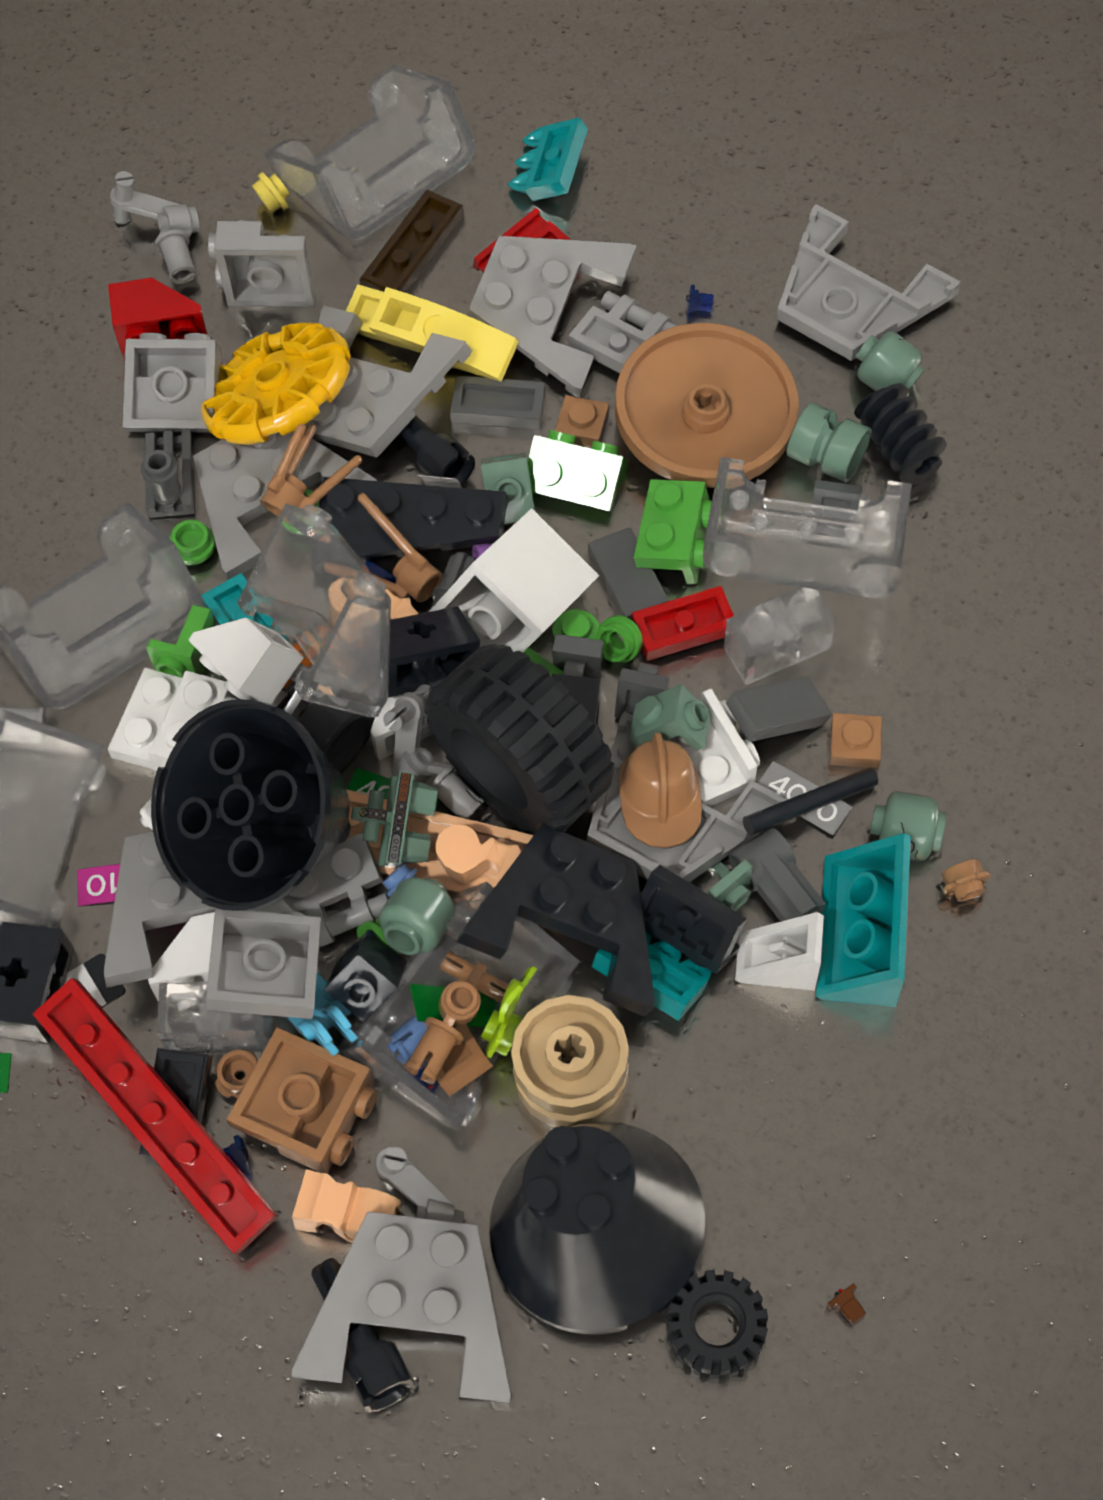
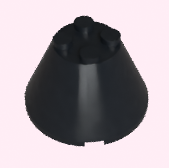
M237 699L220 702L205 708L188 720L175 734L172 740L177 743L171 751L165 767H158L152 789L151 820L155 843L160 857L179 886H186L202 899L201 903L210 907L229 911H248L263 908L277 902L292 892L337 844L345 842L349 837L351 830L349 822V797L340 772L330 764L312 736L297 719L281 708L269 703Z
M608 1121L587 1122L569 1127L559 1126L553 1128L544 1138L526 1150L512 1165L502 1180L496 1193L490 1216V1247L497 1271L514 1299L534 1317L546 1324L573 1333H614L628 1329L627 1325L642 1320L656 1311L659 1314L670 1305V1302H673L678 1297L677 1294L682 1288H686L689 1283L688 1279L694 1275L704 1249L706 1237L705 1206L698 1183L687 1163L669 1144L654 1134L632 1125Z

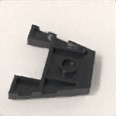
M542 824L460 932L457 943L501 960L508 951L516 917H521L611 953L612 957L602 1000L646 1016L654 1008L655 998L636 861L560 830H553L550 826Z

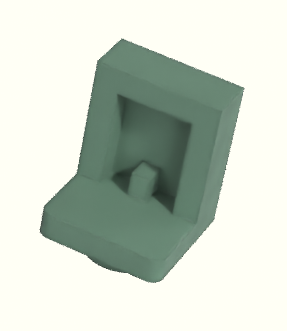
M680 684L657 695L648 696L636 703L628 740L637 748L641 744L651 741L655 733H661L663 740L680 736L695 751L706 747L711 713L701 700L697 699L688 689Z

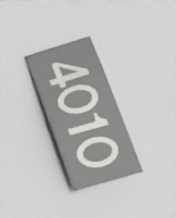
M774 761L758 781V784L786 799L818 788L817 785ZM839 800L800 817L833 836L853 807Z

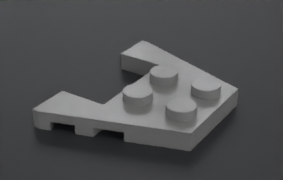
M815 204L811 210L806 231L803 233L795 263L792 265L777 309V320L852 361L871 335L879 340L889 331L897 333L953 299L958 294L961 281L929 264H926L904 292L900 293L830 255V252L847 234L849 221Z
M498 236L469 307L468 316L515 337L519 341L516 349L534 361L535 368L546 376L549 374L553 375L566 385L565 390L580 398L593 364L594 355L552 341L577 274L581 272L622 287L634 257L636 245L630 243Z
M323 306L318 322L323 327H331L338 331L346 340L349 349L363 324L355 313L328 306ZM431 333L410 373L351 357L349 361V374L341 391L332 402L325 401L319 407L320 414L305 424L306 429L310 424H314L316 432L312 439L378 457L416 416L413 409L429 392L436 394L447 382L443 376L457 361L463 364L470 356L472 350L466 341Z
M295 431L285 436L278 432L269 435L267 442L251 445L232 444L222 439L193 455L226 580L240 573L244 574L264 562L261 550L243 526L268 512L259 500L267 490L266 486L276 473ZM311 439L293 476L301 480L308 489L318 482L323 483L324 477H331L348 461L314 439ZM358 467L344 478L377 481Z
M624 711L620 717L617 734L611 749V761L614 763L613 779L610 788L597 800L587 835V842L636 861L637 874L648 880L650 873L655 868L662 865L687 882H691L761 833L749 835L743 825L744 816L787 799L751 780L727 815H723L702 803L701 824L694 836L682 845L665 849L650 847L638 841L626 828L621 810L618 781L619 770L626 757L636 749L628 740L633 715Z
M153 831L124 838L104 965L106 988L153 978V969L144 931L185 923L192 916L215 912L214 907L201 903V898L196 896L186 886H179L172 878L160 857ZM282 898L271 905L254 909L253 911L282 914L292 910Z
M367 1212L301 1351L293 1364L291 1377L342 1383L350 1323L463 1336L464 1346L457 1397L510 1403L511 1394L478 1225Z

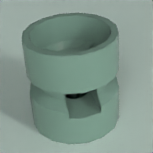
M812 402L803 411L792 432L787 447V456L809 467L819 463L824 474L847 483L857 471L866 453L872 436V429L849 418L839 422L836 412Z

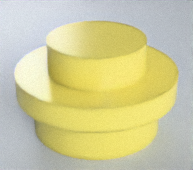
M264 172L258 174L259 180L252 185V188L272 214L280 208L283 211L286 210L289 206L285 198L290 193L275 173L269 178Z

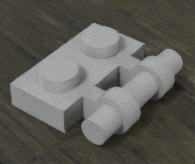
M607 291L600 305L609 310V312L607 313L592 306L569 334V347L594 355L595 361L620 373L628 357L639 345L653 335L676 325L671 323L672 319L661 312L653 314L639 307L638 301L626 294L620 297ZM629 322H632V323H634V324L640 326V327L643 328V329H642V331H641L640 329H638V328H636V327H634V326H632V325H630V324H628V323H629Z
M363 833L350 837L341 844H337L318 866L292 892L283 898L292 911L300 912L307 916L321 917L319 947L335 942L334 936L355 928L365 921L374 922L389 899L386 893L371 899L368 898L366 889L382 883L383 878L369 843L362 840ZM349 897L351 901L350 908L327 917L324 907Z

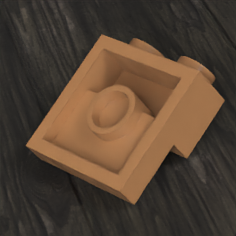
M277 1027L226 1121L230 1127L276 1147L281 1155L320 1173L328 1174L333 1163L342 1166L348 1158L354 1143V1137L349 1135V1132L357 1116L366 1119L370 1115L378 1097V1090L373 1088L375 1080L369 1067L339 1054L331 1056L323 1047Z

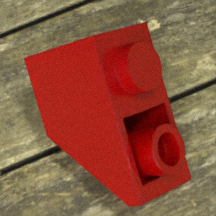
M150 277L108 284L112 326L121 354L125 353L126 339H140V334L159 333L167 336V339H184V335L189 333L208 335L201 305L158 280Z

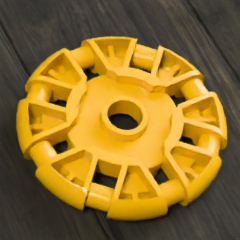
M312 322L282 326L280 332L274 334L265 332L251 339L232 353L233 359L226 365H220V381L215 384V397L209 398L201 404V416L206 428L215 437L238 445L259 444L267 442L269 435L279 432L282 436H285L295 431L298 424L305 425L320 414L319 407L325 401L332 402L344 386L349 374V361L351 358L346 340L335 329L323 327L319 323ZM207 408L214 409L213 417L210 416Z

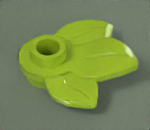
M535 966L529 967L520 981L515 978L510 981L499 1011H493L480 1038L489 1042L485 1049L487 1057L492 1058L494 1052L505 1057L513 1044L515 1030L523 1020L522 1017L514 1014V1011L526 985L538 969Z

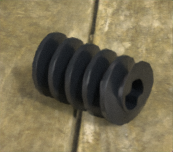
M896 383L866 396L857 405L854 414L856 418L861 419L862 425L872 429L871 438L873 442L880 446L881 453L886 459H889L892 469L899 473L902 483L911 486L928 480L937 472L943 461L940 455L945 451L947 443L943 437H935L937 433L935 425L926 423L928 417L924 410H916L918 403L914 397L907 396L908 389L906 385Z

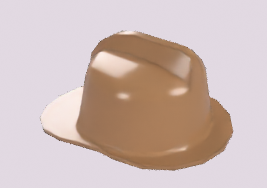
M655 733L651 741L641 744L632 754L626 757L620 766L618 781L622 816L626 828L638 841L650 847L666 849L682 845L694 836L701 824L702 803L698 773L688 752L679 744L663 740L661 733Z

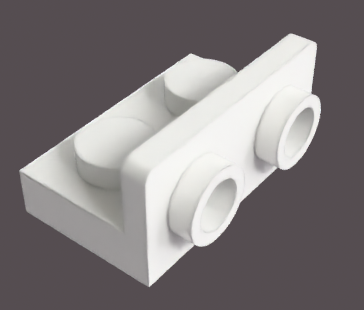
M710 688L701 692V701L711 713L706 747L695 751L680 736L669 739V741L679 744L688 752L698 773L701 802L712 807L742 793L751 780L755 782L760 759L752 742H749L747 739L742 740L735 729L736 720L727 707L726 701L722 700L719 702Z

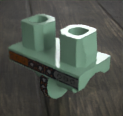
M399 771L397 776H391L386 811L382 810L385 792L370 790L367 808H352L351 819L365 823L363 841L376 843L379 827L383 825L377 866L394 868L401 865V863H424L428 860L431 843L430 835L406 831L408 813L429 817L434 815L438 789L413 781V773Z

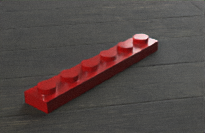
M74 978L68 980L33 1013V1016L233 1254H240L279 1217L276 1211L79 980Z

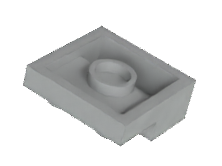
M217 221L216 233H209L208 252L210 260L217 261L215 267L217 288L224 289L228 306L314 307L316 292L305 236H265L262 221Z
M159 333L140 334V339H126L123 429L126 432H182L181 430L191 429L193 433H211L203 422L201 404L205 400L215 397V384L220 381L222 348L217 341L211 340V336L201 333L185 334L184 339H167V336ZM207 408L210 416L213 417L214 409Z
M215 908L204 1010L312 1019L315 1005L321 917L306 916L294 911L281 914L253 910L229 911Z

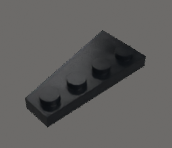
M324 477L323 483L330 477ZM343 479L319 501L309 565L312 570L329 568V564L334 563L338 559L344 562L350 561L351 564L371 562L373 557L397 554L398 557L405 556L403 551L359 502L358 496L362 493L367 495L374 505L381 510L416 551L434 548L446 551L473 547V545L495 543L503 535L508 504L507 494L504 491Z

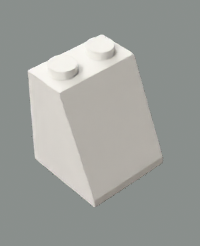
M531 508L467 568L429 612L458 606L481 640L480 647L493 644L510 646L513 652L521 651L524 653L600 575Z

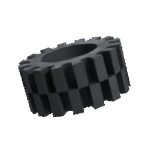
M715 1269L706 1270L704 1276L699 1278L695 1274L688 1279L689 1283L686 1288H682L679 1291L678 1297L673 1302H670L666 1324L668 1343L670 1348L675 1350L677 1354L676 1359L682 1365L685 1363L689 1365L691 1372L700 1376L701 1372L709 1374V1379H719L720 1375L727 1374L729 1378L736 1376L741 1369H747L754 1363L755 1358L760 1354L768 1331L767 1308L763 1309V1298L758 1290L754 1293L750 1289L751 1282L743 1277L739 1281L733 1278L734 1272L724 1270L723 1275H715ZM721 1304L733 1311L738 1320L739 1328L737 1335L732 1341L724 1345H712L705 1342L699 1336L695 1327V1318L705 1306Z

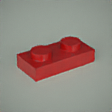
M722 586L631 612V620L638 626L642 635V650L647 661L737 634L738 624Z

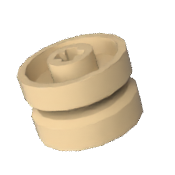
M565 995L547 999L527 1012L515 1030L511 1057L518 1096L531 1115L551 1127H569L587 1122H600L612 1114L625 1095L629 1073V1046L625 1030L612 1011L591 998Z

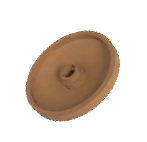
M692 323L663 330L644 341L633 351L619 374L614 405L615 418L620 435L629 450L641 463L669 480L705 482L706 488H717L751 480L768 470L779 460L786 451L796 426L799 399L797 387L790 370L781 357L766 343L734 327L713 323Z

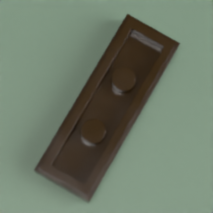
M426 189L360 277V285L383 292L388 287L407 293L464 216L463 205Z

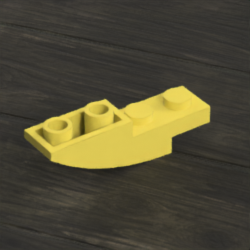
M357 284L346 309L348 312L355 313L363 323L357 334L419 353L422 352L431 333L466 341L472 350L470 356L463 364L457 361L452 367L502 382L519 343L515 337L467 315L388 287L383 292Z

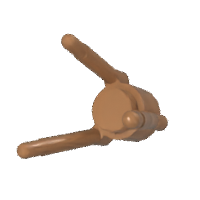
M298 424L276 473L266 486L267 490L259 500L268 511L287 522H291L296 513L307 517L313 506L362 462V457L356 455L306 497L304 493L307 490V486L293 475L316 432L314 424H310L307 429L304 424Z
M360 494L358 496L359 502L405 554L393 570V576L397 578L396 583H392L339 559L334 562V566L349 575H364L370 578L376 587L382 590L388 589L394 596L399 598H409L411 596L418 603L428 600L432 596L431 593L434 587L439 586L442 582L443 574L410 545L367 495Z

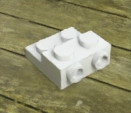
M144 668L111 740L108 752L113 759L157 771L158 767H165L169 755L177 743L172 739L188 720L207 707L228 700H237V698L225 688L224 684L226 681L190 671H185L181 678Z

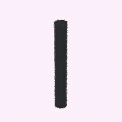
M869 767L744 816V828L749 835H754L877 786L879 782L877 773L873 768Z

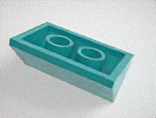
M906 833L825 856L822 900L826 905L821 913L824 915L821 965L817 978L816 997L829 1001L896 1007L905 979L911 836Z

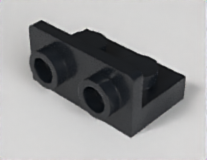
M662 865L655 868L650 873L641 894L646 931L652 937L665 941L687 955L694 964L707 968L717 974L736 956L740 947L736 941L747 918Z

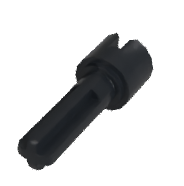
M417 416L398 434L418 453V467L428 476L454 478L459 481L460 485H463L474 471L475 458L449 433L442 432L436 434Z
M334 1258L327 1259L318 1264L311 1272V1276L324 1301L341 1267V1264ZM350 1323L347 1350L351 1357L345 1368L346 1374L366 1412H377L386 1409L405 1397L406 1389L404 1386H415V1382L395 1343L380 1340L373 1325Z

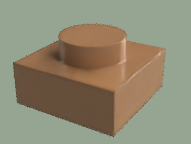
M565 395L555 431L575 436L574 445L591 449L593 441L602 442L609 417V403Z
M833 713L829 765L879 769L881 761L882 716Z
M467 1024L454 1027L462 1034L464 1040L460 1045H454L437 1075V1081L449 1097L493 1067Z

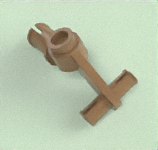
M449 950L439 970L460 981L448 984L443 990L438 1004L439 1012L444 1020L441 1021L432 1017H428L425 1020L424 1024L427 1029L409 1061H406L404 1068L416 1076L425 1059L429 1058L430 1061L423 1071L420 1080L434 1084L454 1045H460L464 1040L462 1034L453 1026L465 1025L476 1016L481 1004L479 992L499 1002L501 1005L509 984L486 972V965L478 962L475 966Z

